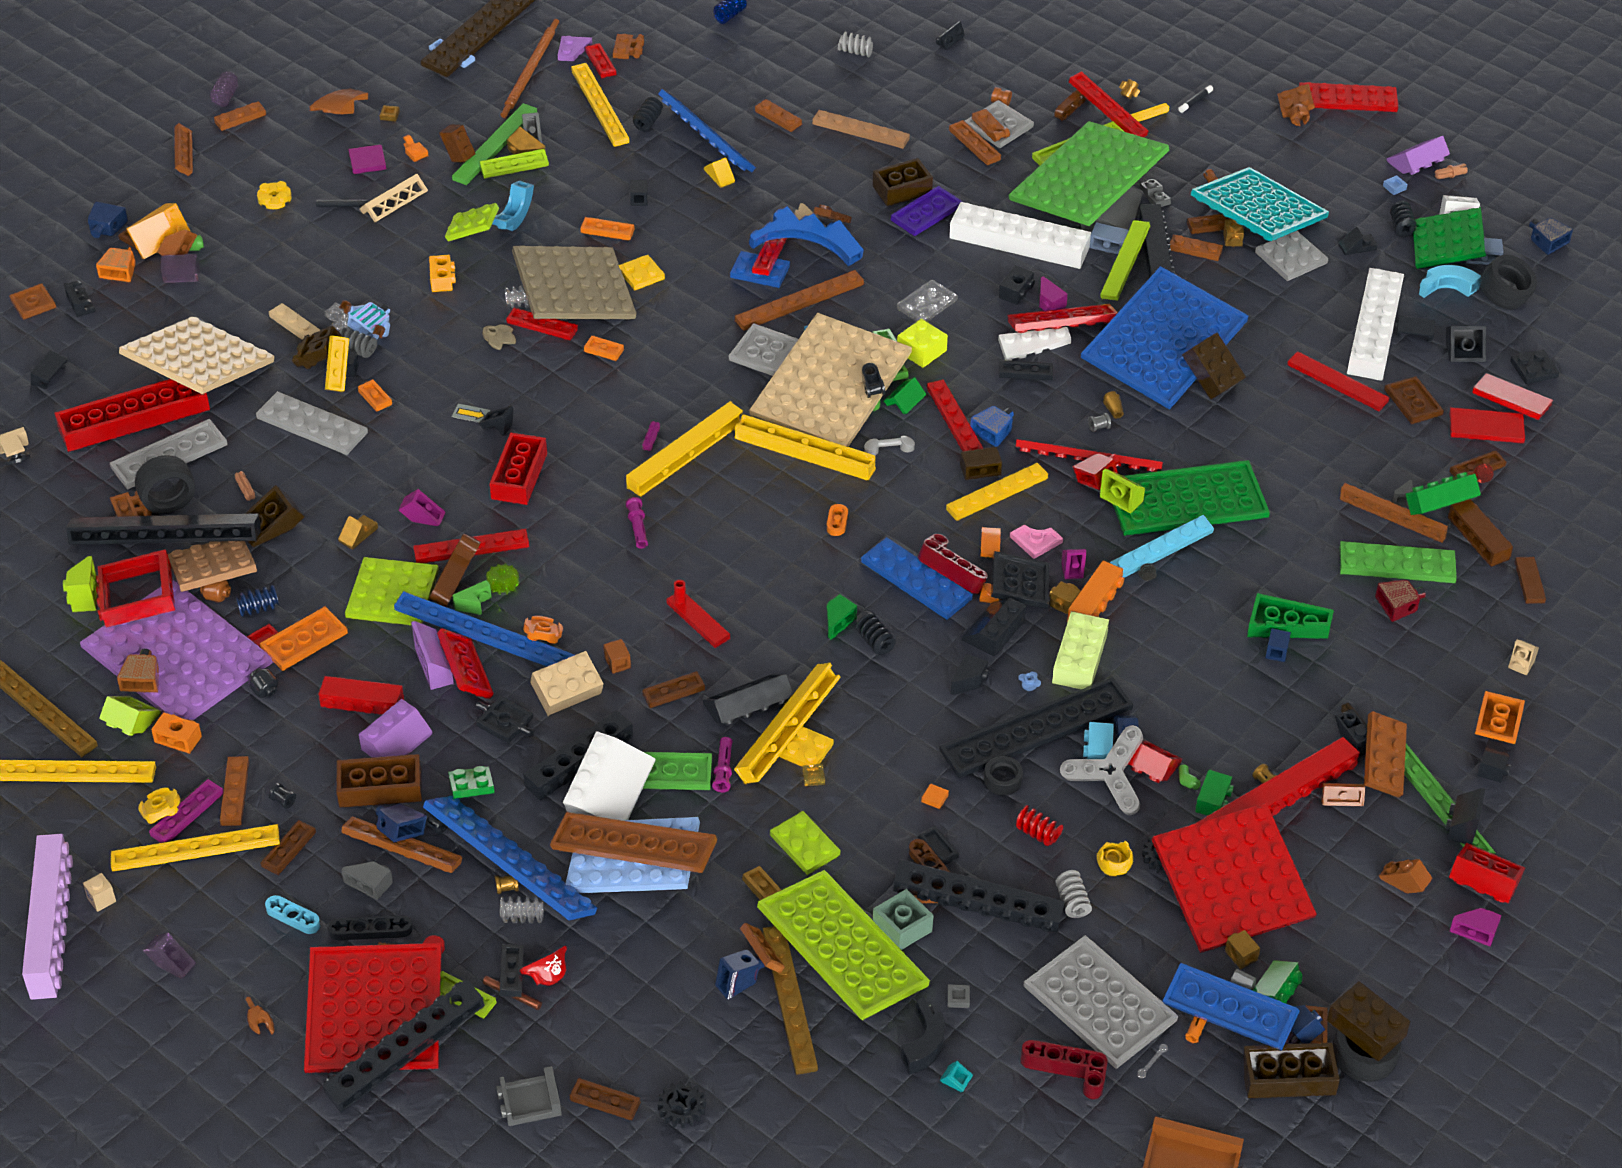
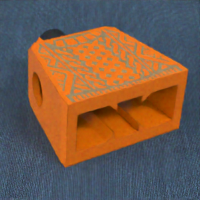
M123 245L121 249L109 248L96 264L99 278L131 282L135 268V258L131 248L127 245Z

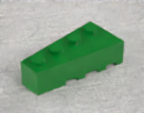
M1257 593L1247 637L1270 638L1272 628L1291 632L1290 638L1328 639L1334 610Z

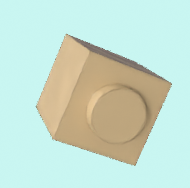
M102 873L83 883L87 899L97 912L116 902L113 888Z

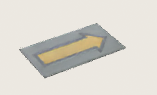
M458 404L451 417L480 422L490 410Z

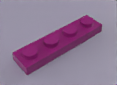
M207 779L177 806L179 810L175 815L165 816L149 830L150 836L160 843L170 842L223 795V788Z

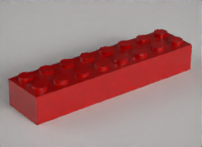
M168 379L55 412L54 414L67 451L70 452L208 411L210 406L207 393L201 394L172 379Z

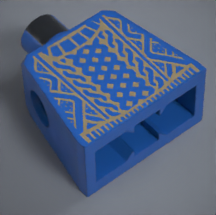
M991 406L971 417L970 426L977 436L998 447L1012 430V417L1014 413L1010 408L1002 411L995 406Z

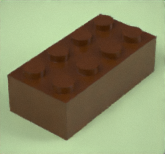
M419 754L337 760V797L339 808L422 801V775Z

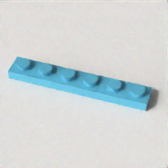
M1202 515L1111 561L1110 564L1122 568L1123 577L1125 578L1213 533L1214 528L1206 517Z

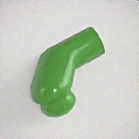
M1180 765L1178 768L1180 784L1189 789H1199L1201 786L1200 780L1189 774V767L1187 765Z

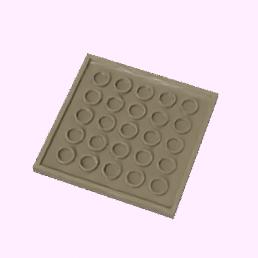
M513 246L512 253L534 319L636 318V311L621 269L618 266L619 263L613 247Z

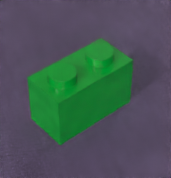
M1208 770L1197 799L1195 812L1208 816L1226 806L1229 802L1226 799L1232 796L1234 786L1231 785L1232 776Z

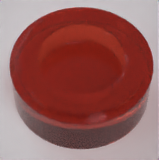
M1481 464L1474 469L1477 481L1485 483L1493 478V469L1490 465Z

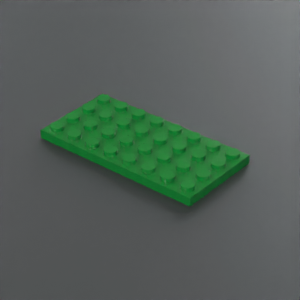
M1249 460L1124 476L1125 478L1145 488L1144 500L1131 514L1113 504L1124 536L1174 530L1202 515L1213 525L1268 518L1270 514Z

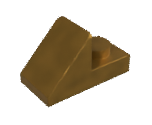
M365 515L358 520L349 516L338 541L353 550L378 529V523Z

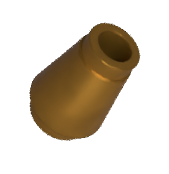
M1115 391L1106 393L1103 397L1104 405L1115 419L1121 418L1124 413L1120 395Z

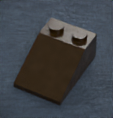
M277 485L245 513L259 514L261 527L257 540L248 542L252 547H256L292 530L305 517L290 496Z

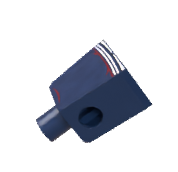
M743 950L722 957L719 962L715 986L728 1000L754 985L757 981L758 971L765 966L758 956L754 957L749 950Z

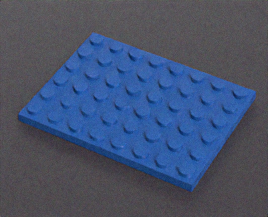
M1160 266L1081 353V358L1170 410L1197 379L1182 354L1216 332L1225 345H1227L1248 321L1249 316Z

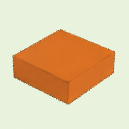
M930 783L922 796L921 802L940 809L947 799L949 791Z

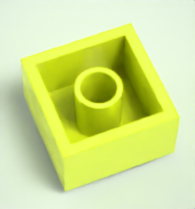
M920 319L897 336V342L912 347V352L908 359L924 368L947 351L948 335L925 320Z

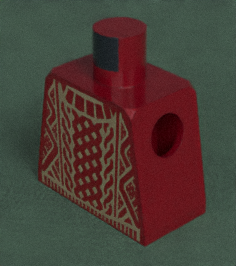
M1408 580L1378 583L1375 594L1376 599L1392 622L1416 612L1420 599L1426 596L1423 587L1414 589Z

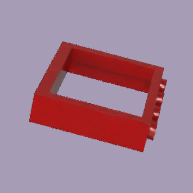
M166 549L98 566V575L95 576L98 584L96 591L99 597L97 598L99 607L97 611L100 621H104L106 628L175 610L172 568ZM160 570L162 595L111 608L109 583Z

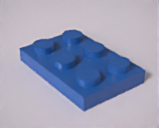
M740 252L730 272V278L780 288L790 267V261L777 259L769 276L752 273V267L758 254Z

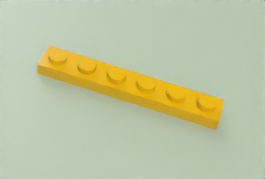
M1035 463L946 504V510L958 521L1048 479V473L1038 463Z

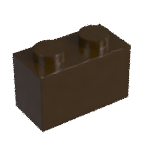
M997 447L961 452L960 466L965 480L1001 475L1002 460Z

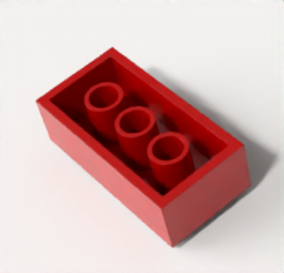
M510 432L490 481L491 499L524 505L528 504L547 456L546 438Z

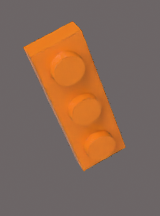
M588 217L584 218L581 225V233L622 240H631L635 230L634 224Z

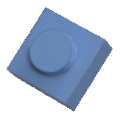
M1397 175L1385 180L1383 183V187L1393 195L1407 190L1408 185Z

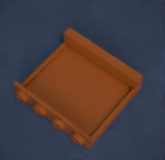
M1155 1117L1143 1168H1238L1244 1139Z

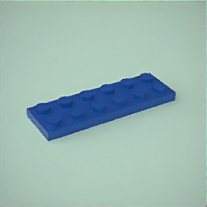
M887 537L861 557L863 564L946 620L972 600V593L925 565L916 556Z
M1180 963L1162 1001L1165 1005L1281 1051L1300 1012L1296 1007L1183 963Z

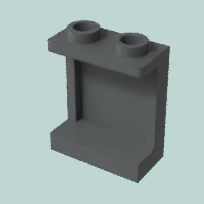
M552 1066L543 1068L544 1076L505 1083L504 1077H500V1086H496L498 1099H503L504 1102L503 1105H500L502 1118H507L508 1126L562 1116Z

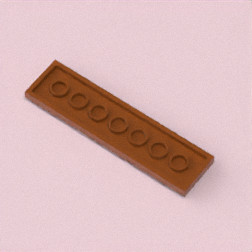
M566 812L550 845L553 850L703 873L716 845L717 837L714 834Z

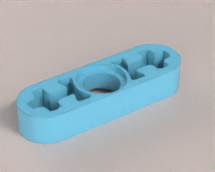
M271 896L266 900L265 906L269 916L306 934L316 933L320 929V920L316 913L281 896ZM295 911L299 913L294 918L287 917L290 912Z

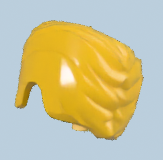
M1127 841L1120 842L1119 844L1106 842L1098 851L1097 862L1105 874L1109 876L1123 875L1131 868L1133 854Z

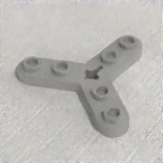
M1128 726L1122 731L1105 759H1069L1062 763L1060 773L1068 781H1105L1121 811L1126 815L1136 814L1140 809V801L1123 771L1140 746L1143 734L1137 726ZM1112 765L1116 771H1112V775H1109L1104 770L1109 769Z

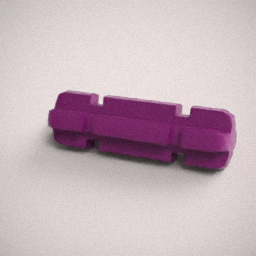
M654 421L650 423V428H648L644 438L643 450L651 451L658 435L660 423Z

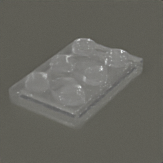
M931 279L897 303L896 309L916 322L920 319L928 322L955 303L958 295Z

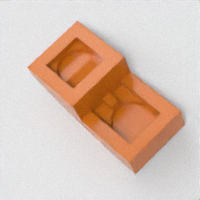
M982 527L980 557H992L994 551L1000 552L1001 528Z

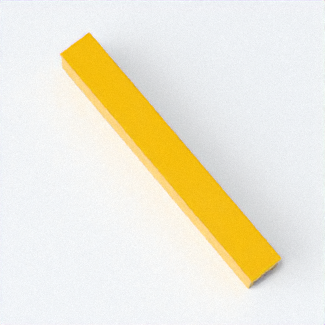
M731 401L627 474V489H630L640 497L733 431L735 425L741 421L740 414L743 413V410Z
M744 414L741 416L739 424L735 425V439L868 481L876 470L875 455Z
M831 663L817 664L734 768L744 784L761 780L841 678L833 673Z

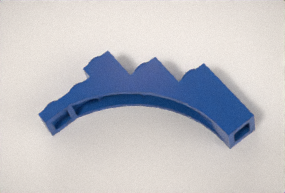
M788 206L778 209L774 213L773 222L767 223L760 230L753 231L749 239V245L752 249L766 241L780 238H797L812 241L834 252L847 266L862 259L864 251L840 220L835 223L831 222L825 228L815 214L806 215L799 221Z

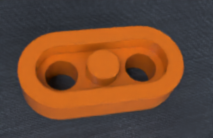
M835 504L830 507L827 520V532L830 535L840 536L844 534L848 519V508L845 505Z

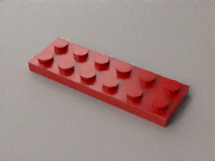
M1299 82V86L1309 84L1315 108L1398 112L1396 87Z
M1110 304L1010 314L1007 316L1008 323L1015 331L1025 333L1031 329L1042 331L1049 327L1060 329L1062 326L1078 327L1079 324L1095 325L1096 322L1109 323L1118 312Z

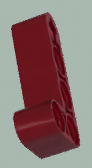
M933 534L927 538L918 554L919 561L969 592L979 594L988 577L987 573L947 549L946 546L949 541L945 536Z
M1028 1040L1023 1043L1021 1063L1025 1068L1084 1079L1083 1093L1087 1098L1098 1099L1102 1096L1108 1063L1106 1055L1097 1051L1036 1040Z

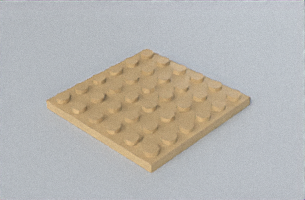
M189 317L186 320L129 342L119 349V354L201 394L274 362V355L266 350L259 349L253 344L241 340L239 337L232 336L224 330L215 328L213 325L205 323L197 317Z

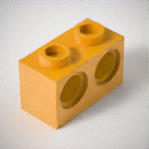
M450 255L429 256L432 292L452 291V283H456L455 273H452L455 272L454 261L451 262Z

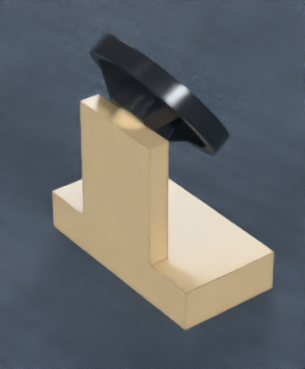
M24 427L0 435V454L5 453L7 457L10 456L9 459L4 461L5 465L19 463L31 457L30 453H22L25 451L23 446L29 445Z

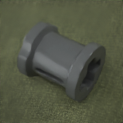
M1103 413L1102 416L1088 417V425L1091 432H1096L1097 429L1111 428V419L1108 413Z

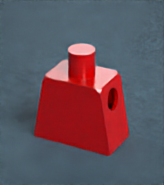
M1095 454L1073 466L1077 481L1100 490L1103 470L1108 469L1118 473L1116 465L1120 463V459L1116 454H1112L1109 457Z

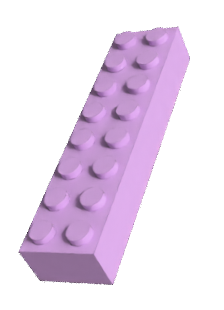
M63 834L38 835L36 839L22 972L30 999L57 998L58 989H61L62 985L59 971L63 970L61 953L65 952V943L62 939L63 936H66L67 931L64 918H68L66 901L70 900V893L67 887L68 884H71L69 868L73 867L72 855H69V844L64 841Z

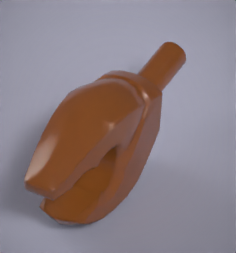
M247 997L245 1000L250 1007L247 1012V1021L250 1028L260 1035L258 1024L265 1023L270 1034H274V1023L269 1013L262 1007L255 1006L251 997Z

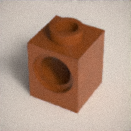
M622 639L603 644L604 658L612 674L631 668L630 654Z

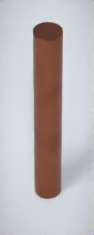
M485 976L483 984L500 992V982ZM521 993V997H512L536 1010H539L542 1006V1002L524 993Z

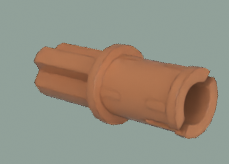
M1466 164L1449 165L1447 168L1436 170L1435 178L1440 180L1466 174Z

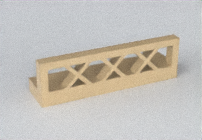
M415 174L369 201L360 210L363 214L368 212L373 221L377 222L426 193L428 189L419 175ZM417 183L422 191H412V186ZM400 192L408 193L406 200L399 198ZM387 200L395 201L393 208L386 206ZM375 207L382 208L381 215L378 217L372 210Z

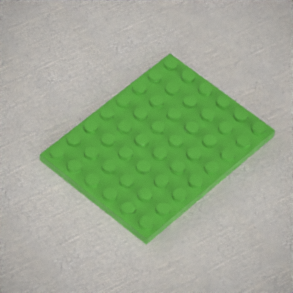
M1088 121L1009 194V200L1090 226L1169 151V145Z

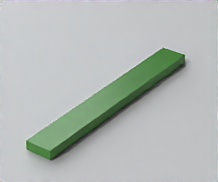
M523 103L475 152L476 154L468 159L452 175V180L467 185L481 171L480 161L493 159L507 144V139L519 127L523 128L522 114L537 113V108Z
M1406 744L1404 775L1446 825L1447 819H1452V816L1448 815L1451 803L1455 804V802ZM1476 830L1472 845L1495 854L1492 847Z

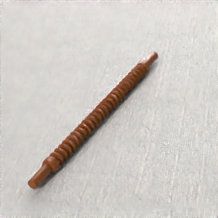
M554 19L550 27L545 30L517 83L505 101V107L500 114L502 118H506L509 111L517 103L518 98L555 35V29L559 24L558 19Z

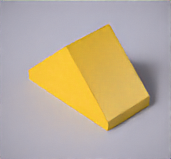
M727 158L704 167L706 173L720 188L735 182Z

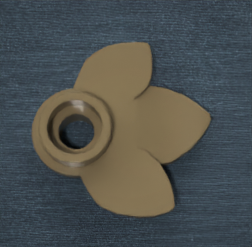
M489 325L483 328L482 334L484 339L489 342L491 347L497 350H501L503 344H516V338L512 334L513 328L508 325Z

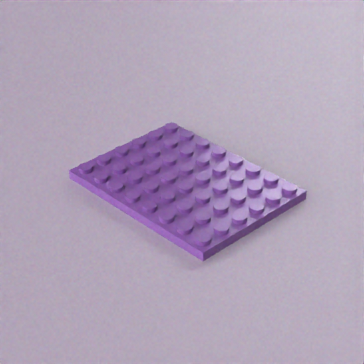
M173 580L174 611L107 628L104 625L82 640L80 645L81 648L116 676H118L128 655H139L141 649L151 650L152 655L157 657L159 666L158 693H137L155 708L161 710V713L165 712L186 720H194L246 683L253 671L258 668L264 669L271 665L273 661L262 648L190 592H181L178 583ZM159 587L142 600L162 595V588Z

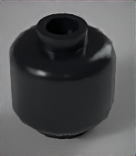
M258 668L250 674L248 685L258 697H271L277 692L278 680L270 670Z

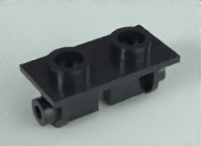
M961 21L951 26L941 36H938L936 44L944 46L945 50H947L964 37L965 33Z

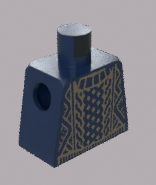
M1547 218L1542 222L1533 219L1529 224V227L1533 229L1531 240L1547 255L1570 243L1573 229L1553 218Z

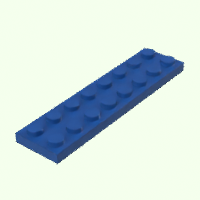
M661 89L658 93L663 98L661 101L668 107L671 105L673 112L677 115L680 114V118L685 122H690V126L698 131L703 138L708 139L712 146L718 147V151L727 156L729 161L740 167L743 171L747 169L753 172L756 167L683 103Z

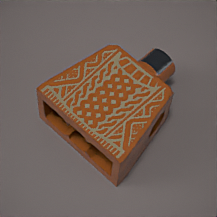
M141 649L139 655L130 654L127 656L117 676L120 691L158 693L159 666L157 657L152 655L151 650Z

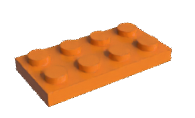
M324 606L261 642L260 648L284 671L348 634V631L329 609Z

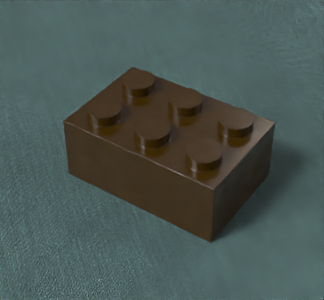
M919 158L873 171V188L887 206L923 196L931 191L933 187V177Z
M1217 332L1182 354L1210 400L1246 378Z
M1360 981L1330 1005L1327 1021L1377 1061H1380L1407 1036L1411 1022Z

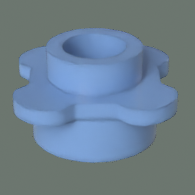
M1032 671L1019 675L1022 687L1027 691L1035 690L1041 685L1036 672Z

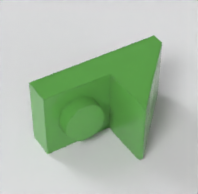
M487 580L452 595L456 611L478 615L482 614L481 602L492 598L491 587Z

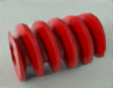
M1029 805L1025 806L1018 815L1017 829L1023 830L1025 834L1030 833L1032 838H1037V841L1043 842L1045 846L1055 843L1063 831V825L1055 828L1057 824L1055 820L1049 824L1050 817L1047 816L1042 820L1043 813L1040 812L1035 816L1036 809L1033 808L1028 812Z

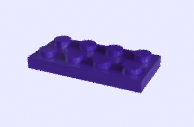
M937 186L892 214L891 221L913 236H916L956 211L960 202L963 201Z

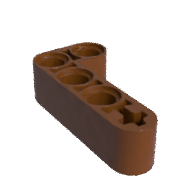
M465 533L462 535L429 596L430 600L444 607L448 605L465 570L481 543L480 541Z

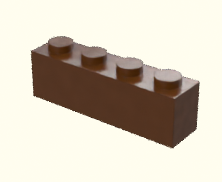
M1468 499L1450 506L1448 519L1491 567L1510 560L1513 549L1511 542L1501 534L1500 530L1485 516L1477 504Z

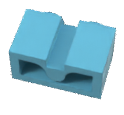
M1089 722V730L1084 731V742L1088 743L1084 745L1083 757H1087V759L1106 758L1113 747L1114 724Z

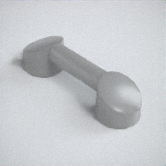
M904 435L901 438L884 440L873 438L865 443L864 452L877 455L879 447L900 445V449L903 452H912L915 448V442L912 438Z

